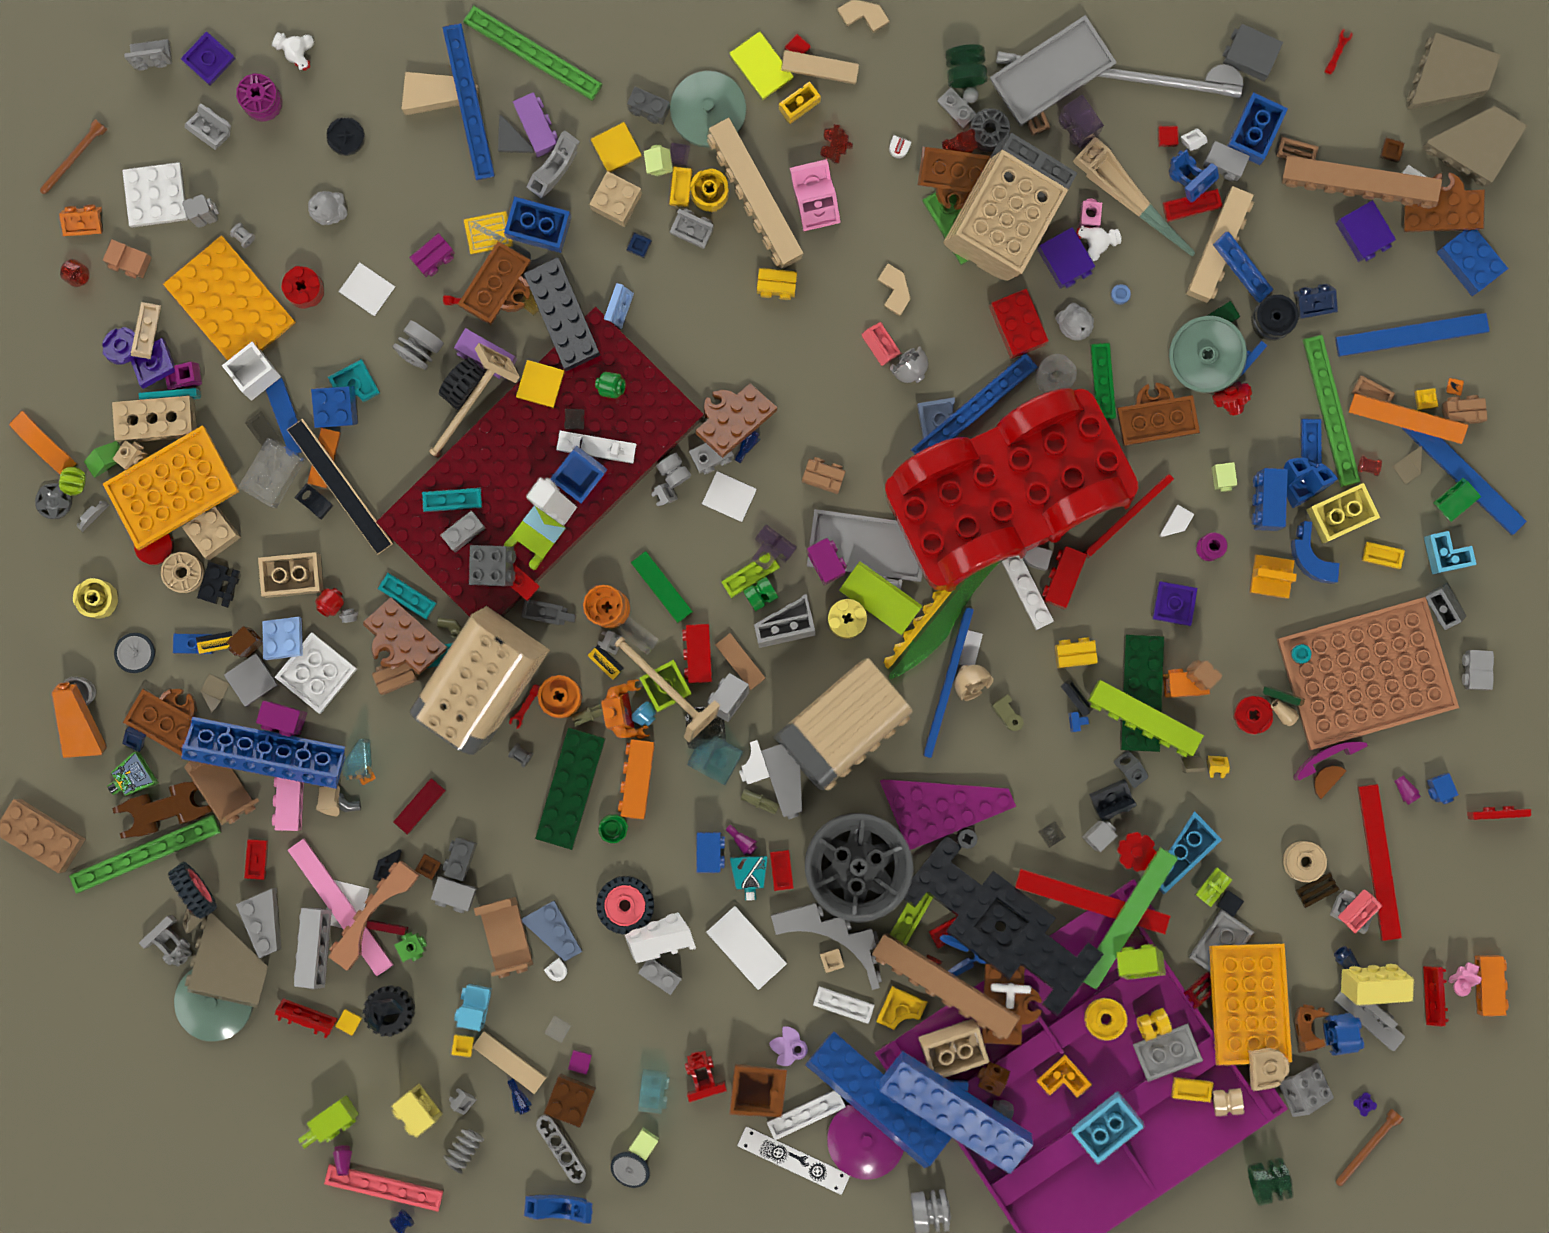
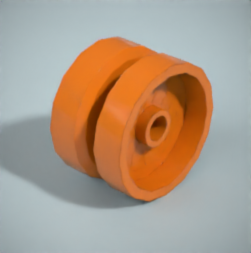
M562 675L551 676L540 686L538 702L542 710L548 715L556 718H566L576 713L581 706L582 692L578 684L571 678ZM560 693L564 695L562 701H559L557 699V696Z

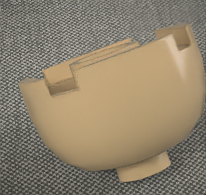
M964 665L958 670L959 673L954 680V688L961 700L969 701L981 695L982 691L980 690L985 686L988 689L994 679L980 665Z

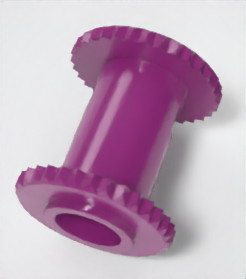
M1212 532L1198 540L1196 551L1201 559L1208 562L1214 561L1224 556L1228 543L1223 535ZM1209 544L1214 546L1213 551L1210 549Z

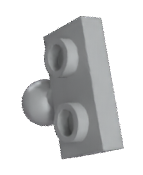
M973 87L967 88L964 91L963 98L950 88L937 100L962 129L976 115L967 105L968 103L975 102L979 97L978 91Z

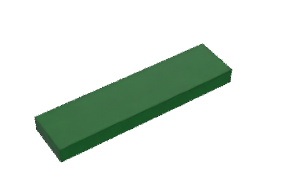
M1110 343L1091 344L1094 398L1106 420L1116 419Z
M646 551L631 562L677 623L693 612Z

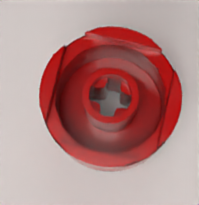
M295 266L283 277L281 289L285 297L294 306L306 309L316 306L324 296L323 283L312 269ZM306 286V289H300V287Z

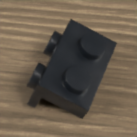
M1125 779L1089 794L1095 812L1101 821L1110 820L1115 815L1128 812L1137 806Z

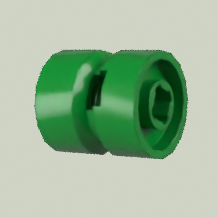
M766 577L757 581L756 586L751 585L743 590L755 612L763 608L765 602L771 603L779 598Z

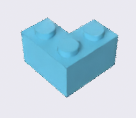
M1449 531L1424 537L1432 575L1477 565L1472 546L1453 550Z
M468 984L466 988H463L461 999L464 1002L456 1010L454 1021H457V1027L480 1031L485 1026L492 988Z

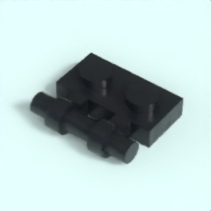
M208 562L197 598L217 604L219 597L223 598L221 606L228 608L230 601H233L235 586L236 584L238 585L240 580L238 579L240 571L233 569L231 576H228V567ZM224 581H228L225 593L221 592Z

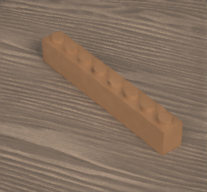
M1287 156L1282 183L1293 188L1303 186L1307 190L1322 189L1326 193L1342 192L1345 196L1361 195L1365 199L1380 198L1384 202L1400 201L1403 205L1419 204L1421 207L1429 209L1437 206L1442 179Z
M888 933L883 935L872 953L876 957L875 960L882 965H890L893 967L891 970L900 976L904 974L909 977V982L916 986L920 984L926 988L925 992L933 997L939 996L945 1005L949 1007L955 1006L959 1009L958 1012L966 1018H969V1016L974 1018L978 1026L984 1029L988 1027L993 1030L992 1034L999 1039H1003V1037L1007 1039L1020 1019L1019 1015Z

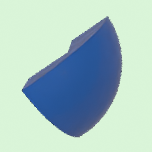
M1309 458L1290 459L1284 465V469H1288L1287 498L1292 508L1315 497L1338 480L1337 476L1322 463L1310 462Z

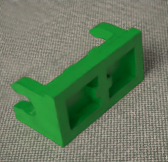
M1462 478L1433 504L1452 522L1481 496L1466 479Z

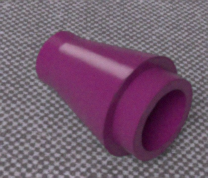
M1404 775L1394 781L1403 802H1406L1407 805L1421 797L1420 791Z
M350 1146L334 1147L333 1157L337 1176L349 1175L352 1156Z

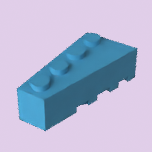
M1195 811L1168 851L1177 856L1178 859L1159 888L1163 894L1170 890L1222 841Z

